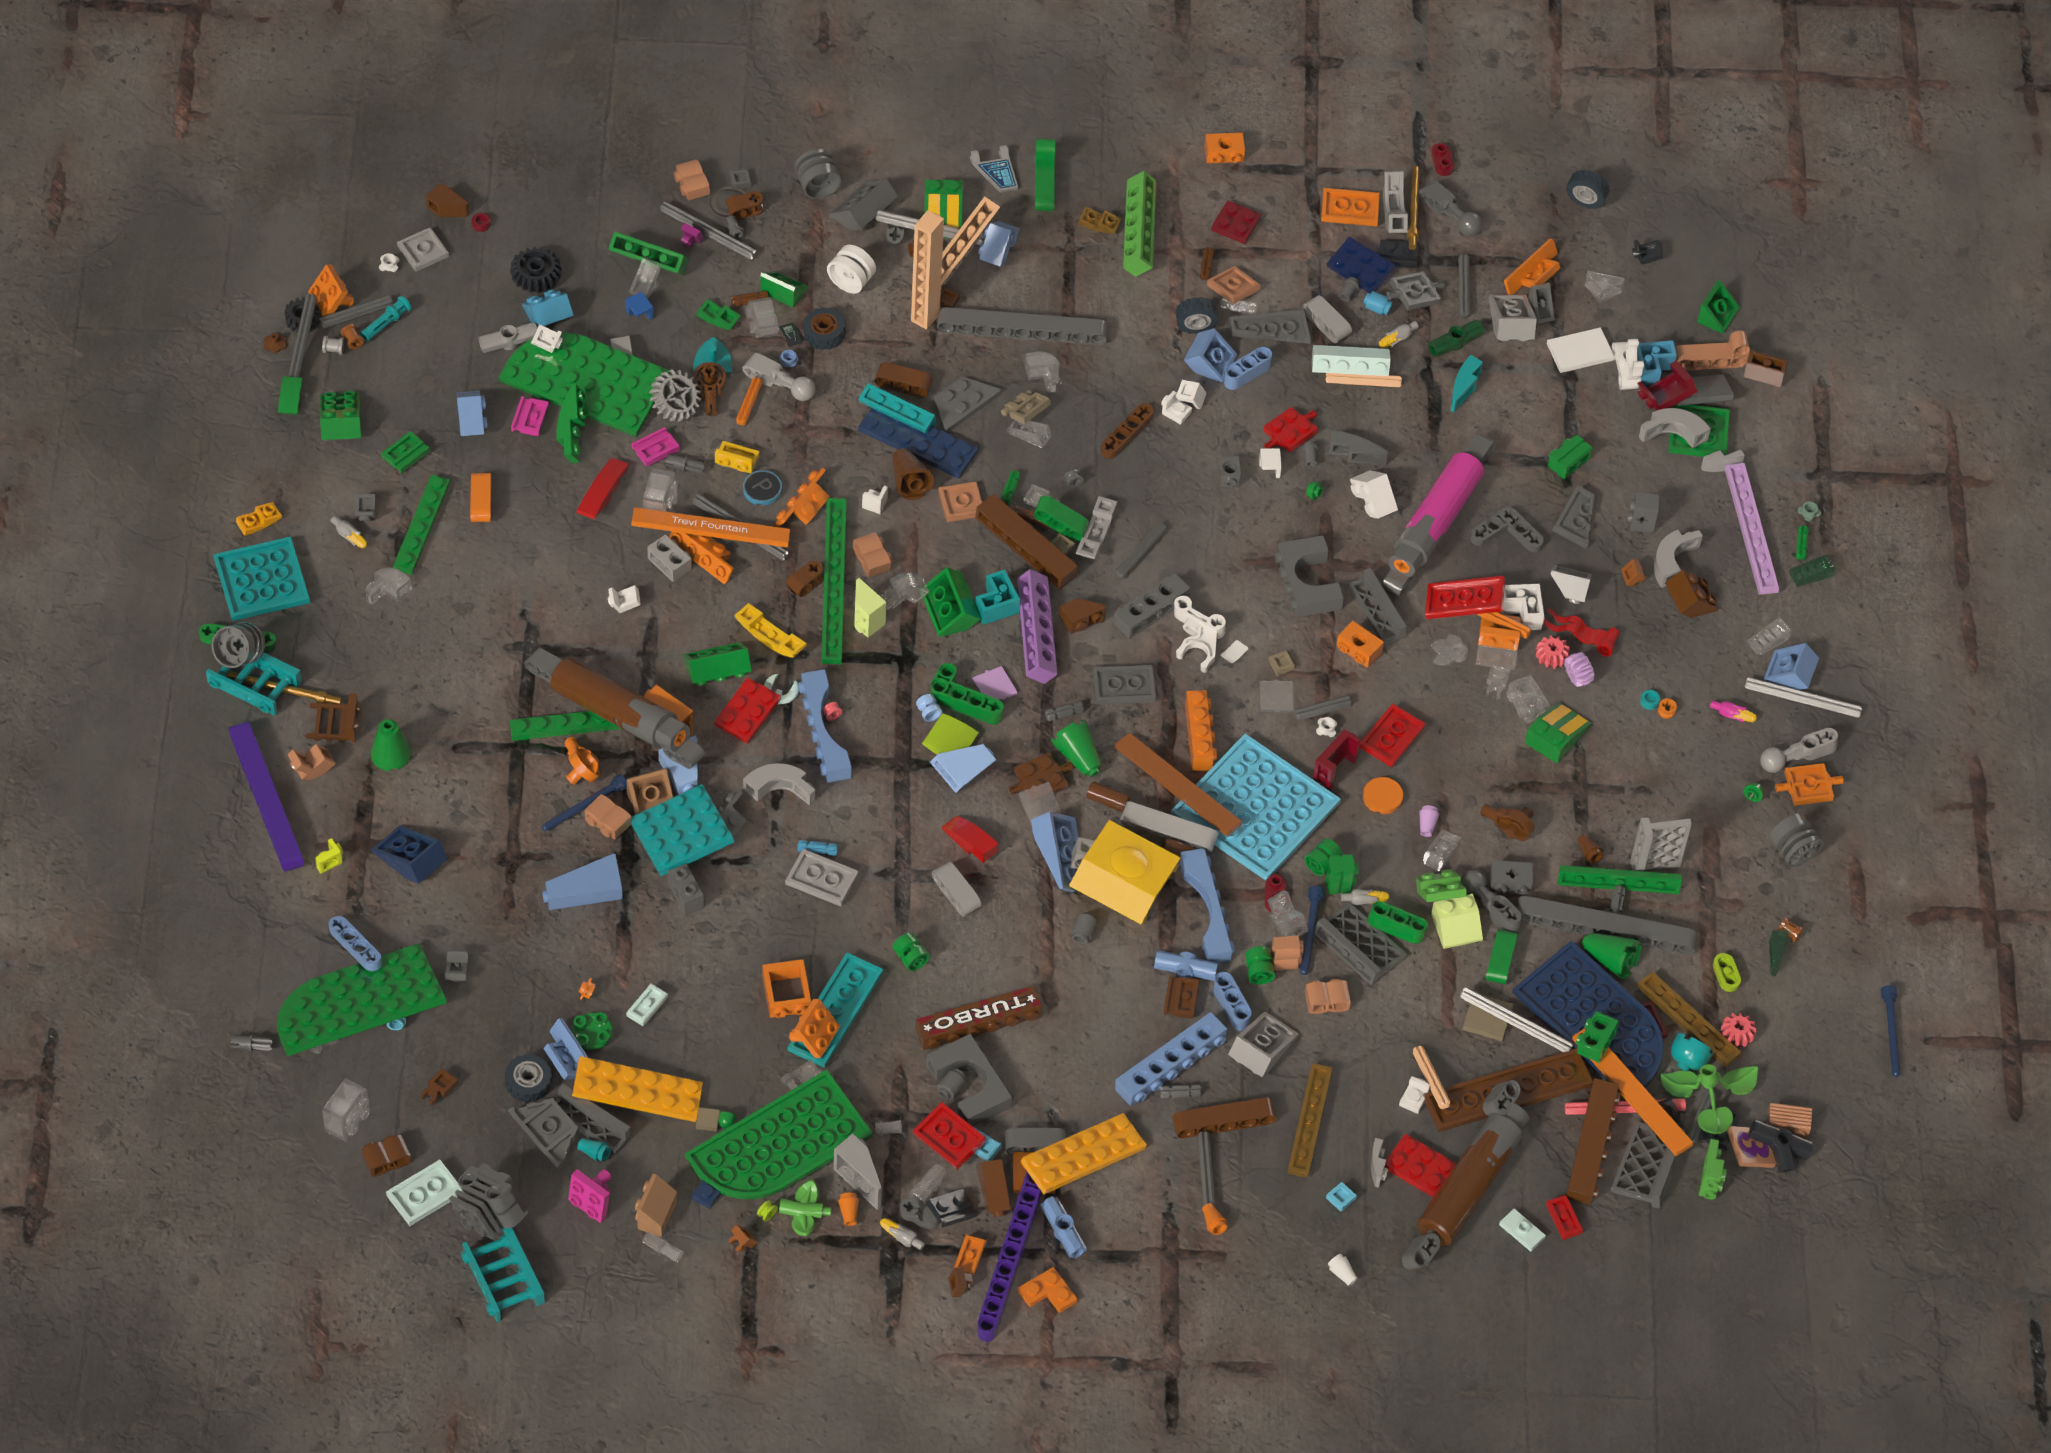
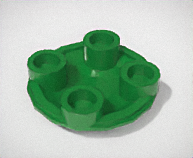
M586 1013L575 1017L571 1032L582 1048L596 1050L609 1043L613 1027L605 1013Z

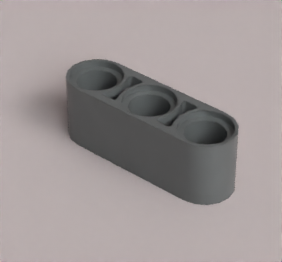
M1010 1128L1005 1131V1151L1009 1155H1013V1152L1034 1153L1065 1139L1066 1131L1061 1128Z

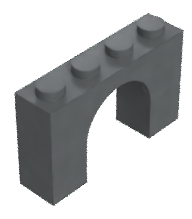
M1324 536L1278 543L1277 551L1274 552L1275 561L1280 564V577L1285 580V593L1290 596V609L1294 610L1296 617L1342 610L1344 598L1339 583L1311 586L1303 583L1296 576V572L1304 566L1327 562L1328 548Z
M971 1034L927 1054L926 1066L936 1081L944 1078L948 1071L953 1069L973 1071L984 1080L985 1086L980 1092L958 1102L957 1114L971 1126H975L1011 1108L1013 1099L1011 1090L1008 1087L1005 1088L1000 1073L994 1071L990 1058L983 1054L979 1041L974 1040Z

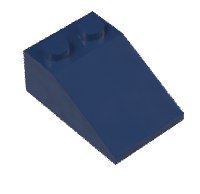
M401 825L371 849L376 856L404 878L418 884L424 881L428 875L447 860L439 840Z

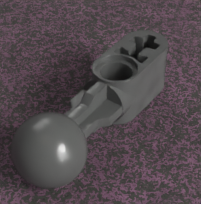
M1434 180L1419 190L1420 199L1437 214L1442 215L1444 213L1449 217L1455 218L1463 234L1473 236L1481 230V217L1475 212L1465 213L1462 211L1461 206L1457 204L1455 196L1438 181Z
M1478 870L1466 872L1461 879V884L1466 888V893L1468 895L1473 894V896L1478 895L1481 898V903L1489 911L1490 919L1501 930L1519 933L1522 918L1520 911L1506 897L1497 895L1487 888V879L1482 872Z

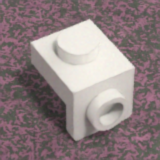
M539 324L531 344L552 353L554 348H559L563 340L560 337L562 332L559 330L555 332Z
M635 585L619 592L613 587L609 588L608 602L619 613L640 606L639 589Z

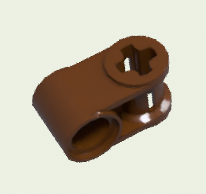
M757 191L733 195L726 200L730 216H736L737 220L758 216L764 210L762 204L763 196Z
M818 561L808 562L787 578L786 585L799 597L806 596L823 582L822 564Z

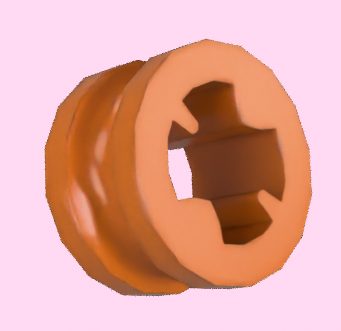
M1667 698L1660 701L1658 707L1659 715L1665 719L1672 718L1676 713V702Z

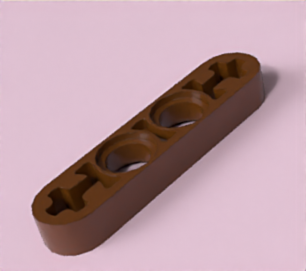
M1147 403L1138 405L1102 442V456L1107 459L1115 458L1152 420L1153 407ZM1130 422H1135L1138 424V426L1135 428H1131L1128 426V424ZM1119 434H1123L1127 438L1124 440H1120L1116 436Z

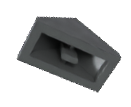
M1550 283L1531 286L1528 300L1537 318L1536 324L1555 320Z

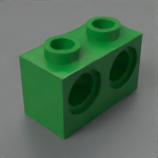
M1596 1011L1592 1018L1589 1017L1584 1027L1585 1031L1583 1034L1580 1033L1578 1035L1576 1045H1578L1577 1054L1600 1063L1617 1033L1618 1020Z

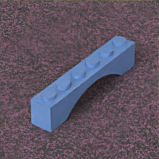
M825 669L801 673V682H798L800 694H804V698H802L803 707L809 713L807 714V722L813 728V731H811L813 743L817 742L816 755L817 759L822 761V764H820L821 774L826 776L827 783L851 779V764L847 751L830 737L822 722V709L829 697V684Z
M1204 848L1180 852L1179 864L1183 879L1199 892L1209 911L1210 925L1203 937L1202 945L1204 958L1218 964L1231 962L1232 953L1235 952L1234 944L1228 938L1230 930L1228 924L1224 923L1225 911L1219 904L1221 900L1220 892L1215 890L1216 878L1214 872L1211 873L1210 856H1206Z

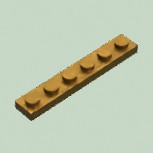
M1653 971L1638 982L1637 988L1691 1037L1710 1047V1051H1714L1713 1057L1725 1068L1740 1057L1741 1051Z
M1314 1063L1311 1065L1287 1174L1308 1178L1332 1067Z

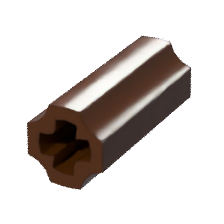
M1095 781L1090 784L1086 794V798L1122 813L1127 801H1130L1129 795Z

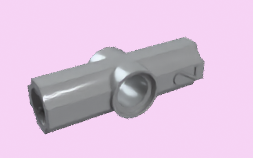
M534 322L517 327L505 325L498 332L480 336L479 343L482 353L501 348L513 350L518 344L533 339L537 326Z

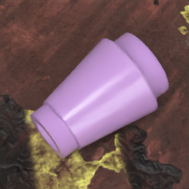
M1426 805L1419 811L1420 835L1431 837L1439 813L1436 807Z

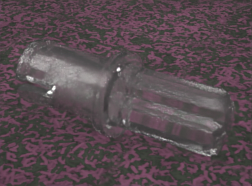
M647 1232L644 1235L642 1242L658 1251L657 1254H663L675 1261V1263L681 1260L684 1251L669 1244L667 1239L662 1240L651 1232Z

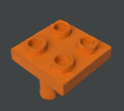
M326 264L308 291L309 294L316 295V304L319 306V311L323 317L333 314L339 305L352 306L354 303V298L351 294H347L346 284L340 279L333 265Z
M813 999L805 1013L801 1014L802 1016H800L795 1029L791 1030L789 1038L792 1042H803L814 1058H821L840 1025L820 999Z

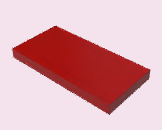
M1504 576L1428 583L1425 617L1426 619L1503 612L1506 579Z

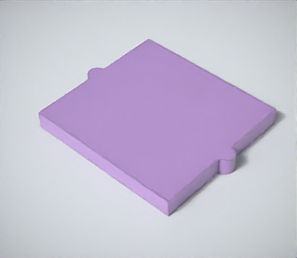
M1002 666L990 671L986 670L985 673L972 678L980 693L999 699L1002 702L1009 697L1017 695L1015 687Z

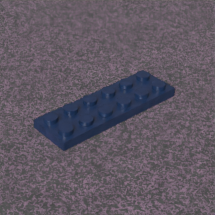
M871 408L858 426L859 432L897 450L907 448L920 461L960 479L978 453V447L932 425L925 434Z

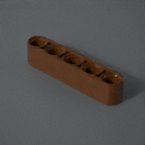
M1259 1098L1177 1112L1172 1116L1176 1135L1181 1139L1197 1137L1200 1132L1215 1134L1265 1126L1277 1120L1273 1102L1270 1098Z

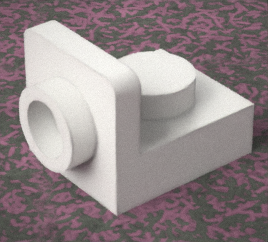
M1172 391L1170 395H1166L1162 400V414L1182 424L1192 413V407L1176 399L1177 392Z
M1412 1076L1399 1106L1418 1114L1424 1104L1423 1094L1429 1092L1430 1084L1421 1078Z

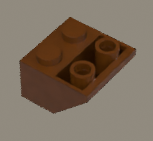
M1682 569L1665 583L1680 614L1694 618L1719 610L1716 603L1717 599L1711 593L1709 583L1704 577H1699L1693 572L1690 573Z

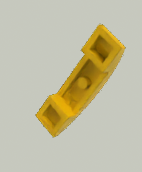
M749 603L735 614V618L748 632L764 645L784 656L793 658L807 646V643L794 634L787 635L764 619L763 613Z

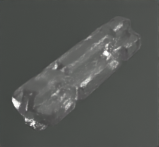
M1222 297L1220 308H1230L1232 311L1243 313L1248 311L1249 314H1256L1257 304L1251 302L1247 304L1246 301L1241 300L1232 304Z

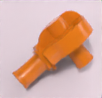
M570 737L566 739L564 745L568 749V759L574 767L566 775V778L573 785H576L582 777L593 783L601 775L598 770L599 759L590 750H586L582 746L580 747L576 738Z

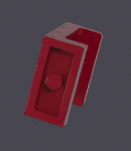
M1677 360L1670 364L1673 371L1672 374L1648 387H1645L1641 381L1637 383L1639 387L1637 393L1642 401L1645 400L1649 409L1653 408L1654 411L1670 408L1698 392L1692 377Z
M1344 729L1316 759L1313 775L1314 781L1329 791L1333 789L1337 766L1344 759L1349 760L1353 764L1357 762L1361 741L1357 735Z

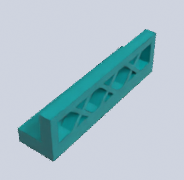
M869 383L858 398L859 402L925 434L931 425L937 426L934 414Z

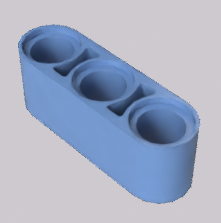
M1259 347L1226 367L1224 376L1225 387L1230 390L1238 389L1268 371L1271 367L1272 351L1267 347Z
M1219 972L1215 976L1213 992L1234 1029L1243 1031L1250 1025L1251 1009L1233 977L1227 972Z

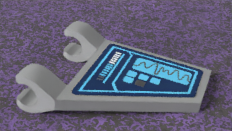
M1006 145L1000 146L999 156L1001 159L980 162L978 151H971L970 161L972 165L1000 193L1018 190V184Z

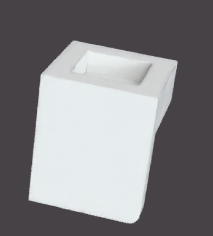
M1182 380L1176 398L1180 401L1191 402L1196 409H1201L1206 391L1200 383Z
M1260 449L1259 466L1263 470H1275L1276 478H1280L1281 473L1280 449Z
M884 485L881 492L872 489L864 492L862 508L881 514L888 500V486Z

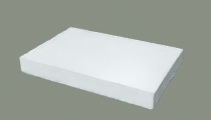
M1601 327L1547 340V346L1560 373L1614 360V355Z

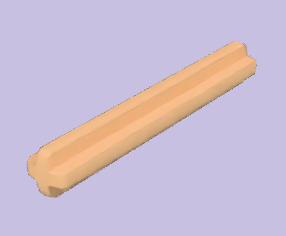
M1326 373L1327 383L1401 387L1402 383L1401 376Z
M1414 1047L1413 1055L1427 1083L1430 1084V1089L1441 1109L1449 1108L1450 1100L1424 1047Z

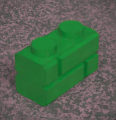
M1578 435L1571 439L1567 438L1558 450L1555 448L1550 452L1548 467L1565 479L1591 458L1593 448Z
M1352 854L1342 855V857L1340 855L1329 857L1325 878L1329 895L1338 894L1339 892L1351 893L1352 886L1356 885L1358 863L1354 862Z

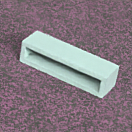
M1313 345L1312 372L1389 376V349Z

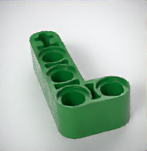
M1036 138L1035 211H1054L1055 139Z
M944 663L939 667L930 688V694H933L937 700L936 704L992 725L1001 723L1004 711L1002 701L957 684V670L953 664Z

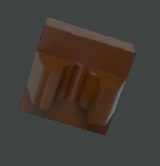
M963 1267L954 1268L948 1277L952 1297H960L964 1290H969L971 1288L970 1284L974 1283L973 1274L964 1273Z

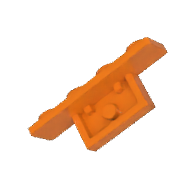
M1554 239L1546 241L1504 280L1508 295H1513L1522 286L1530 288L1533 285L1544 284L1560 269L1559 262L1552 260L1558 254Z
M824 468L818 471L813 470L808 475L809 481L803 483L797 489V496H793L786 503L788 506L786 510L783 509L776 516L778 520L774 524L775 527L782 525L792 512L805 525L812 520L827 501V498L830 497L816 483L826 471Z
M671 532L669 538L674 539L679 548L688 552L694 562L723 584L728 583L734 568L725 562V560L729 559L731 552L725 549L724 545L708 536Z

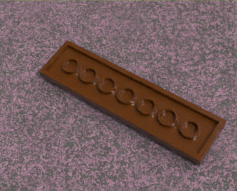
M1576 1048L1445 1087L1444 1090L1450 1100L1449 1108L1441 1109L1432 1091L1424 1093L1423 1097L1437 1131L1442 1132L1488 1118L1489 1116L1483 1111V1103L1496 1084L1515 1080L1520 1085V1094L1514 1103L1522 1108L1592 1087L1593 1081L1581 1055L1577 1054Z

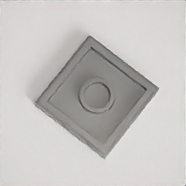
M431 227L397 242L398 248L415 272L449 257V252Z

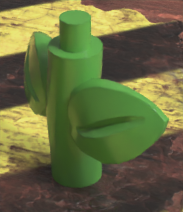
M812 1179L806 1181L797 1189L795 1201L780 1200L779 1213L794 1216L792 1228L797 1234L807 1236L814 1230V1218H822V1215L830 1216L831 1207H823V1203H817L819 1190L816 1182Z

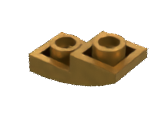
M1085 206L1077 224L1094 231L1115 234L1122 218L1107 211L1101 214Z

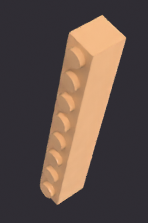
M929 210L915 224L911 321L926 330L936 320L940 310L944 218Z

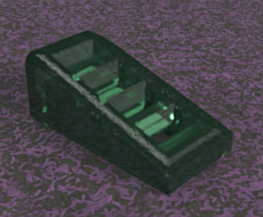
M1826 554L1790 569L1789 573L1796 587L1831 578L1834 573V566ZM1799 573H1802L1803 579H1801Z
M1773 930L1769 939L1771 976H1776L1788 931Z

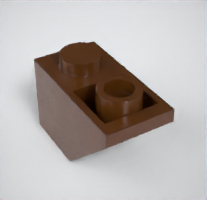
M440 183L426 194V207L437 216H469L468 201L456 194L451 187Z
M1078 598L1061 605L1059 618L1071 634L1081 632L1093 624H1099L1106 616V606L1104 604Z

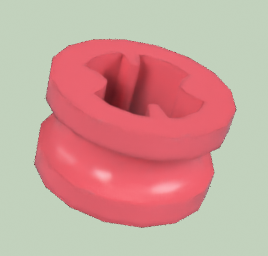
M831 702L822 709V713L828 721H834L841 716L842 709L837 702Z

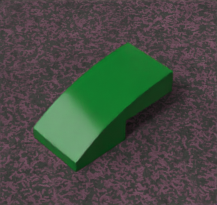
M709 299L703 303L696 314L701 319L727 330H731L741 316L724 305L721 308Z
M283 376L278 406L279 414L298 415L303 378Z

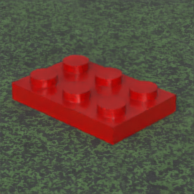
M747 677L716 718L714 725L749 744L780 702L781 695Z
M1392 703L1362 739L1359 748L1388 766L1393 767L1423 731L1426 723Z
M943 1102L913 1130L917 1138L957 1170L987 1141L985 1136Z
M1405 1134L1386 1159L1385 1168H1388V1171L1434 1197L1457 1163Z

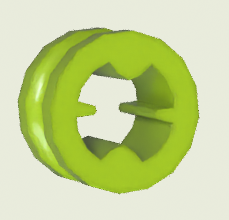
M767 1200L761 1205L757 1215L759 1217L763 1216V1220L767 1222L776 1214L778 1207L776 1205L772 1206V1202Z

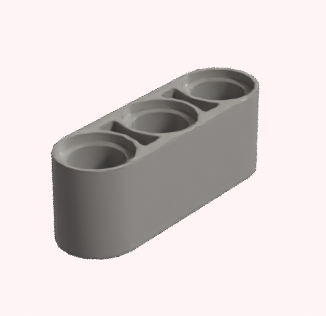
M1318 295L1302 305L1307 318L1333 343H1338L1352 334L1350 324L1322 296Z
M948 862L932 871L935 883L961 916H965L981 907L978 895L952 862Z

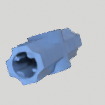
M1158 950L1154 968L1174 972L1178 977H1198L1214 981L1218 963L1198 959L1196 955L1190 952L1175 954Z
M1052 1196L1041 1203V1208L1054 1229V1236L1060 1240L1070 1258L1075 1259L1081 1256L1086 1251V1246L1073 1225V1218L1066 1213L1058 1197ZM1060 1226H1066L1068 1228L1062 1229L1060 1228Z

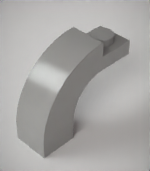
M1403 170L1384 171L1383 209L1388 233H1407L1408 214L1404 207Z
M1667 408L1652 412L1651 421H1646L1642 424L1639 438L1642 442H1645L1662 433H1675L1683 437L1694 448L1708 441L1711 428L1700 417L1689 411Z
M1679 530L1668 534L1660 542L1654 561V574L1661 588L1665 587V583L1681 571L1675 561V557L1683 552L1700 547L1702 540L1700 530L1687 532L1684 535H1681Z
M778 763L764 765L753 770L743 778V790L756 801H759L767 793L776 789H785L793 792L809 806L815 801V788L811 783L806 782V772L792 765Z

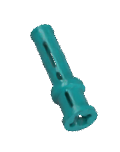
M398 297V301L392 306H387L385 313L361 331L360 335L366 342L370 341L372 337L389 323L398 321L404 312L410 311L412 309L411 304L405 297Z

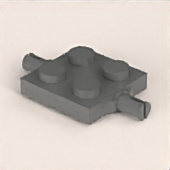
M1423 271L1394 277L1390 280V285L1394 291L1387 292L1388 300L1399 298L1407 310L1439 304L1441 298L1436 290L1443 289L1444 282H1431Z

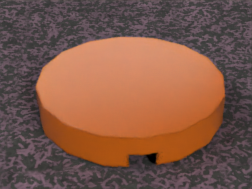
M1378 777L1369 781L1364 787L1363 801L1373 812L1390 814L1401 806L1403 791L1396 781L1386 777Z

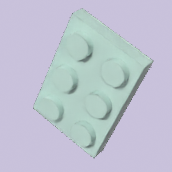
M438 1160L386 1191V1196L407 1224L411 1226L450 1203L449 1198L451 1195L458 1198L455 1191L457 1189L462 1190L442 1161Z

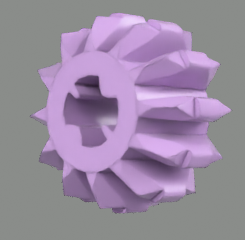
M1574 653L1565 659L1564 666L1566 667V672L1576 687L1585 686L1594 681L1593 667L1584 653Z

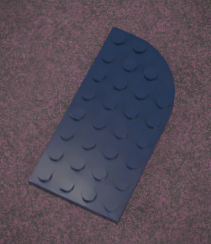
M1572 940L1513 988L1512 993L1558 1036L1573 1043L1572 1049H1578V1045L1573 1041V1035L1585 1029L1587 1019L1589 1017L1592 1018L1596 1011L1618 1020V1030L1609 1048L1644 1088L1655 1078L1663 1055L1662 1035L1655 1019L1641 1003ZM1581 1055V1057L1591 1067H1593L1605 1080L1610 1082L1589 1058H1586Z

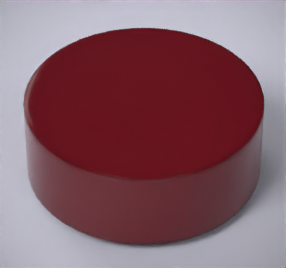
M477 213L472 217V227L474 230L484 232L490 228L491 219L487 214Z

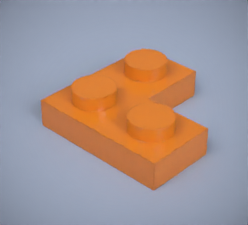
M1054 1267L1018 1287V1293L1029 1307L1048 1297L1057 1311L1061 1313L1077 1303L1076 1296Z

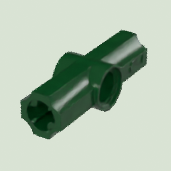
M1473 320L1461 327H1451L1448 333L1428 342L1431 355L1438 357L1451 350H1461L1465 343L1484 335L1482 323L1479 320Z

